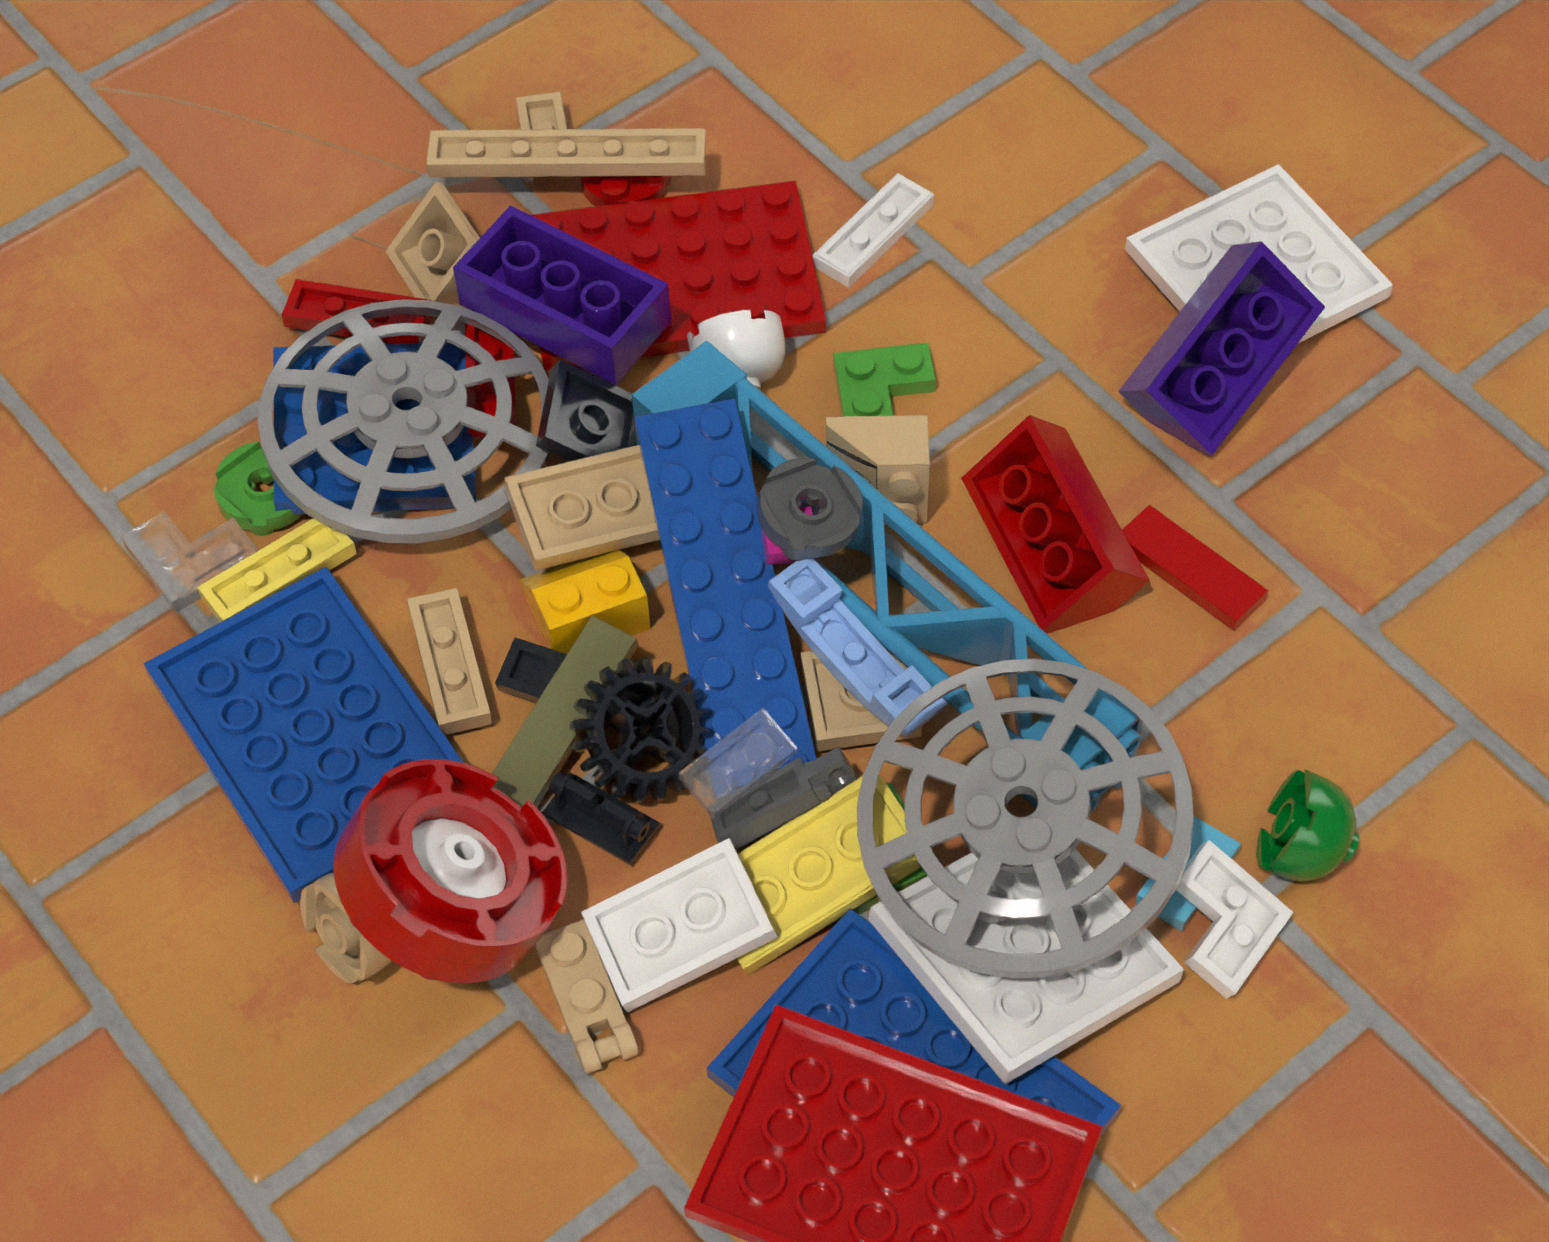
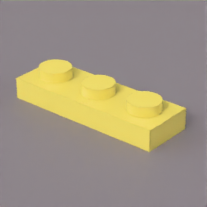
M313 518L197 588L201 599L218 621L222 622L324 567H327L328 570L333 569L357 553L354 542L346 533L332 529Z

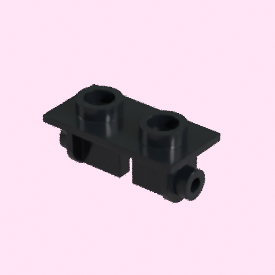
M559 772L553 777L549 785V791L554 793L555 796L542 811L543 816L628 865L632 864L660 827V822L574 773L564 775Z

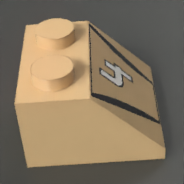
M928 415L826 417V447L917 524H927L930 468Z

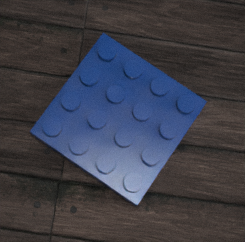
M446 342L438 358L449 364L455 371L465 369V351ZM422 343L384 345L392 354L397 352H418ZM337 345L311 346L288 369L314 370L317 363ZM360 346L341 358L329 372L355 376L371 360ZM273 347V368L281 355L289 347ZM277 387L274 396V432L280 450L307 434L302 415V401L305 388ZM320 390L317 411L321 426L348 413L347 394ZM403 399L395 404L401 410H411L420 405L419 402L413 399ZM466 426L463 427L457 438L447 446L454 461L463 458L473 450V434H467ZM354 432L332 442L345 456L361 465H368L373 450L363 444ZM317 451L291 466L295 474L316 493L337 505L352 510L361 483L336 471L321 458ZM428 455L418 458L393 457L388 472L412 474L435 470ZM475 471L464 476L463 479L476 503ZM274 480L275 511L292 509L293 514H306L284 494ZM444 485L436 488L416 491L381 489L374 511L454 508Z

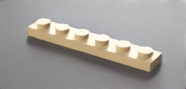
M706 129L430 130L426 166L429 177L705 175Z

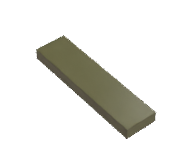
M594 616L590 617L492 774L499 777L493 787L510 797L521 808L528 799L536 807L539 806L549 790L553 777L560 772L572 753V744L579 741L584 734L570 730V722L581 718L586 719L585 715L574 709L575 701L580 698L592 700L586 694L584 685L590 680L602 684L599 671L607 666L618 674V663L624 659L630 660L639 645L635 637Z

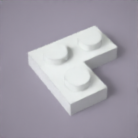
M1208 840L1199 846L1187 862L1179 885L1176 888L1180 894L1213 921L1184 963L1227 999L1237 993L1293 914V911Z

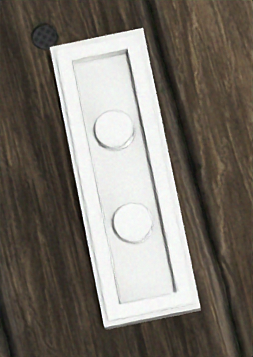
M897 173L812 255L814 267L850 288L934 205V194Z

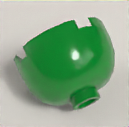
M1306 769L1305 773L1300 770L1292 772L1282 783L1269 805L1267 812L1276 815L1272 824L1271 834L1263 828L1260 829L1256 857L1258 866L1279 876L1299 882L1313 881L1333 872L1341 862H1348L1355 854L1359 844V833L1355 832L1356 816L1351 799L1340 786Z

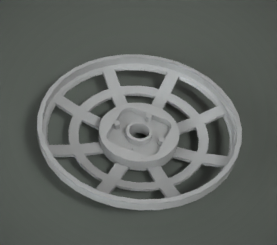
M393 300L371 303L346 310L322 321L300 336L281 355L268 375L260 397L258 427L262 454L272 477L284 494L306 514L332 529L357 538L384 543L416 544L445 540L474 531L501 517L511 509L504 485L488 497L475 503L463 479L464 476L483 465L499 448L502 441L529 453L525 463L514 475L545 468L548 464L551 453L536 446L537 436L510 423L512 397L506 378L533 374L541 399V416L549 378L541 362L526 343L505 326L483 314L458 305L431 300ZM401 314L438 317L433 325L398 323L372 328L366 321L372 318ZM459 321L480 328L507 344L520 358L496 361L478 343L453 330ZM344 327L353 335L332 348L317 363L314 370L288 369L305 350L325 336ZM400 335L426 336L418 352H397L391 354L381 340L385 337ZM448 342L469 353L480 365L455 371L449 364L439 359L438 356L445 343ZM360 346L371 360L355 376L329 372L341 358ZM492 381L497 398L495 417L467 407V387ZM277 387L305 388L303 392L302 415L307 434L280 450L275 438L272 418L274 396ZM320 390L347 394L348 413L321 426L317 411ZM403 399H413L420 403L419 406L411 410H401L395 406L397 402ZM464 426L486 434L485 438L475 449L463 458L454 461L447 446L457 438ZM354 432L363 444L373 450L368 465H361L345 456L332 442ZM317 451L321 458L336 471L361 483L352 510L337 505L316 493L295 474L291 466ZM428 455L435 470L412 474L388 472L393 457L418 458ZM444 485L456 510L443 515L416 519L384 518L372 515L381 489L416 491L436 488Z
M1041 659L1003 660L973 667L939 682L914 699L892 721L875 746L863 774L857 803V837L863 864L878 899L896 924L920 946L949 963L980 974L1007 978L1049 977L1079 970L1111 956L1137 938L1162 912L1178 887L1190 855L1194 827L1192 787L1184 759L1169 730L1150 707L1124 686L1095 671L1066 662ZM1040 673L1065 676L1077 680L1063 703L1053 699L1037 697H1013L995 701L987 679L1007 674ZM966 686L974 708L947 723L928 742L923 750L895 742L902 730L921 711L946 694ZM1099 689L1116 697L1132 710L1154 735L1162 751L1129 758L1125 748L1114 734L1096 718L1085 712ZM1030 712L1050 715L1054 719L1041 741L1033 739L1010 740L1001 715ZM980 723L989 748L974 757L967 766L939 756L942 750L955 737L971 726ZM1077 726L1099 742L1110 756L1112 762L1081 770L1075 761L1062 750ZM886 762L912 770L904 800L907 833L876 847L873 833V799L878 775L883 763ZM1171 773L1175 788L1176 820L1172 845L1165 860L1135 843L1142 813L1141 791L1138 779ZM929 776L956 786L954 813L923 825L921 800L927 777ZM1121 783L1124 796V812L1121 828L1117 834L1090 820L1091 804L1089 792ZM1027 794L1037 800L1038 806L1031 815L1016 817L1006 810L1008 802L1016 795ZM961 835L966 846L979 858L967 885L960 882L943 867L932 852L931 847ZM1080 842L1107 854L1104 861L1089 876L1073 887L1065 889L1057 864L1067 858L1078 847ZM913 855L916 856L919 865L931 881L946 895L959 902L945 934L928 925L906 905L890 883L884 869ZM1124 864L1155 881L1147 895L1124 918L1101 934L1083 941L1072 908L1083 904L1102 891L1119 873ZM1002 870L1011 873L1035 872L1043 897L1012 900L993 897L988 894L999 871ZM980 913L1014 920L1038 919L1050 916L1061 949L1045 953L1007 954L982 950L967 945V941Z

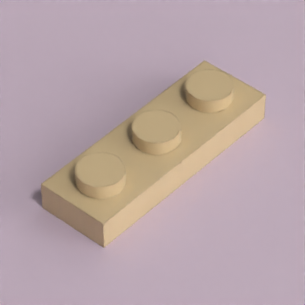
M453 588L408 598V609L438 727L444 735L491 725V714L458 589Z

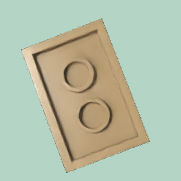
M639 445L505 477L504 489L535 571L659 540Z

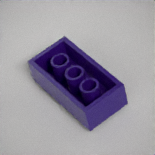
M511 205L453 266L459 304L487 316L505 326L511 332L614 385L619 383L671 322L668 283Z

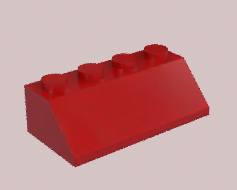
M1028 415L961 477L1037 625L1046 634L1114 612L1150 581L1064 427Z

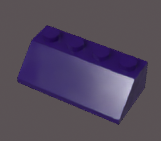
M1262 241L1231 245L1118 392L1152 425L1206 455H1213L1325 309V306Z

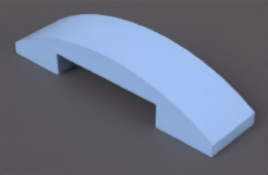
M807 557L804 560L796 561L769 580L768 587L779 606L813 653L862 705L888 726L914 699L932 688L913 665L905 670L840 600L842 589L814 558ZM940 698L921 711L900 734L907 738L946 708L947 702Z

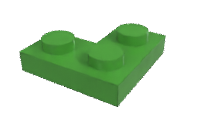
M928 342L833 353V367L842 416H894L890 397L935 392L936 379Z

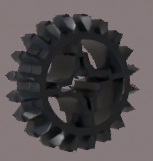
M649 657L640 659L636 669L629 659L620 661L617 668L618 674L609 666L599 671L602 684L590 680L584 685L586 694L592 700L580 698L575 701L573 706L577 712L585 715L586 719L581 718L570 722V730L582 732L585 735L584 739L572 744V749L574 752H581L587 749L591 757L580 764V768L584 772L596 766L601 770L594 781V784L599 788L605 786L611 779L615 780L612 795L616 798L623 797L630 786L634 802L644 801L648 794V789L656 801L666 798L667 786L676 793L682 791L686 787L683 775L693 779L701 773L693 759L705 760L710 754V751L705 746L698 743L703 738H711L714 734L711 728L700 727V719L710 717L712 710L706 707L697 710L694 701L703 696V690L697 688L687 693L684 687L689 682V674L683 672L671 680L672 665L668 662L660 664L654 674L653 663ZM639 688L649 690L659 696L654 702L648 704L646 708L636 706L630 700L624 703L615 695L624 689ZM671 710L674 711L679 724L680 736L678 747L675 746L677 740L669 733L666 725L667 717ZM605 712L610 714L608 720L612 722L618 732V741L612 751L606 742L604 734ZM653 715L647 722L650 730L646 731L651 733V736L631 745L637 737L634 734V730L639 728L633 726V723ZM639 751L646 752L654 758L660 756L668 762L667 766L657 772L637 771L625 765Z

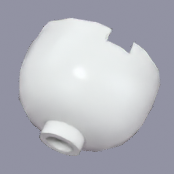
M739 310L704 320L698 324V335L694 336L691 331L687 334L690 352L705 341H708L747 374V379L761 390V385L771 380L782 367L785 357V339L780 315L764 310L766 319H752L750 310Z

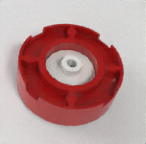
M424 759L412 761L397 766L383 775L379 783L364 797L338 839L333 862L334 879L340 901L351 924L384 956L428 980L450 983H476L491 980L509 972L527 956L549 927L555 914L564 902L567 889V868L563 850L555 832L543 814L529 799L521 808L510 797L493 787L499 777L478 767L452 760Z

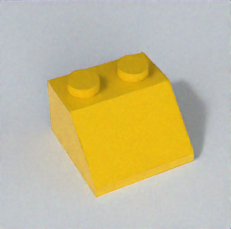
M620 550L568 562L519 579L523 593L547 647L568 654L591 616L631 636L651 629L647 594L629 556Z

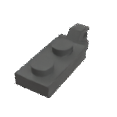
M837 747L810 762L804 763L799 757L709 807L710 810L708 812L717 842L720 843L730 838L737 850L744 845L755 842L762 835L787 821L798 817L820 804L821 801L825 802L831 795L857 780L845 754Z

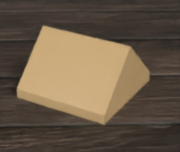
M435 182L385 252L415 297L456 305L459 303L453 266L480 237L443 183Z

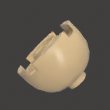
M334 872L317 879L302 890L300 909L306 932L314 928L317 929L323 944L316 947L315 950L334 975L346 983H354L375 975L392 961L373 947L359 930L351 924L336 889Z

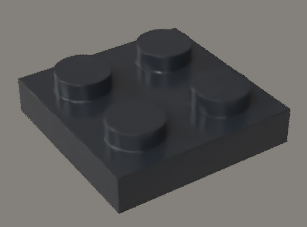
M560 359L551 368L536 446L569 462L637 446L632 393Z

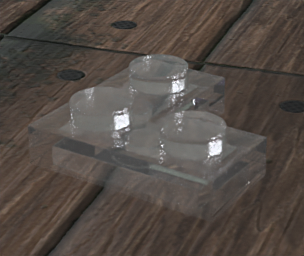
M165 511L121 536L126 550L175 613L201 599L198 586L259 551L234 518L189 543Z

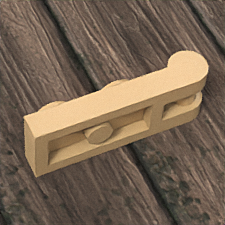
M583 919L543 934L534 947L585 1075L602 1069V1062L620 1056L624 1061L639 1055L632 1030L625 1019L585 920ZM609 1028L611 1035L592 1041L591 1034Z

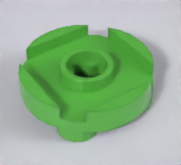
M260 442L248 443L235 449L219 464L216 471L217 482L214 488V496L220 512L231 524L241 529L250 530L255 535L265 536L273 533L276 529L293 523L303 515L293 514L292 509L275 511L274 485L268 491L257 492L256 483L262 481L265 484H269L274 481L262 454Z

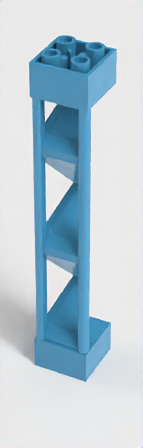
M708 341L702 343L632 394L634 420L635 416L735 398L751 472L752 456L770 471L787 460L750 429V408L806 456L817 459V465L824 466L830 470L835 465L844 470L856 483L863 501L856 535L846 547L863 551L870 557L875 610L818 560L816 562L842 589L840 600L870 633L908 668L913 665L932 687L950 676L918 648L978 665H986L1003 660L1028 659V645L1045 660L1066 662L1088 669L747 379V374ZM636 432L637 445H639L638 437H637V432ZM806 500L800 501V507H812L813 515H817L818 510L821 509L819 504L809 505ZM884 522L983 607L959 609L885 545ZM887 573L932 612L889 615ZM1035 673L1006 675L1009 681L1011 698L1037 697L1053 699L1062 703L1065 701L1063 697ZM1066 677L1074 685L1076 684L1077 680ZM963 687L942 697L960 714L974 708L968 692ZM1099 689L1085 712L1096 718L1114 734L1125 748L1129 758L1137 756L1138 747L1143 740V737L1140 735L1143 722L1116 697ZM1014 713L1017 735L1006 725L1005 727L1010 740L1033 739L1041 741L1054 717L1044 715L1033 725L1032 713ZM980 723L975 724L974 726L983 733ZM1077 726L1062 750L1075 761L1081 770L1112 762L1110 756L1099 742ZM1120 783L1113 786L1116 789L1122 787V784ZM1112 786L1089 792L1091 813L1098 805L1100 796ZM1020 794L1033 807L1037 808L1038 802L1034 797Z

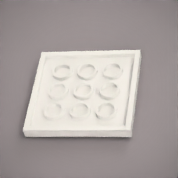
M1279 164L1126 238L1125 251L1179 312L1231 245L1262 241L1325 306V309L1298 343L1389 298L1393 288V284Z
M1076 849L1057 864L1065 889L1073 887L1094 871ZM970 853L944 868L960 882L967 885L979 858ZM1002 870L999 871L988 894L993 897L1012 900L1043 897L1035 872L1011 873ZM928 876L898 892L906 905L928 925L943 934L946 933L959 902L946 895ZM1108 885L1083 904L1072 908L1083 941L1101 934L1131 911ZM881 902L871 906L868 920L1004 1084L1014 1080L1179 983L1184 971L1181 965L1146 928L1137 938L1111 956L1079 970L1049 977L1007 978L980 974L949 963L920 946L896 924ZM980 913L967 941V945L982 950L1007 954L1045 953L1061 949L1050 916L1038 919L1014 920Z

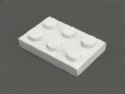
M730 838L581 912L621 1005L627 1013L778 938Z

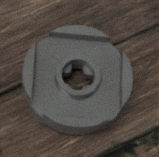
M791 459L771 470L764 486L760 490L757 500V517L760 526L766 536L775 545L781 547L782 553L791 560L800 561L807 557L817 558L832 555L846 547L856 535L862 512V496L854 480L844 470L835 465L830 470L824 466L816 465L817 459ZM806 500L809 505L819 504L821 509L818 510L817 515L805 514L800 510V501Z

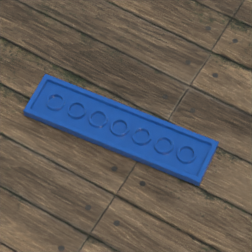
M735 398L635 416V428L687 672L690 676V686L692 691L700 688L704 693L700 699L694 701L697 710L704 707L712 710L710 717L700 719V727H709L714 731L711 738H703L702 742L703 746L710 751L706 761L715 803L724 800L799 757L804 763L816 760L783 609L779 606L768 587L769 580L774 578L775 574L773 565L766 564L761 526L757 517L758 498Z

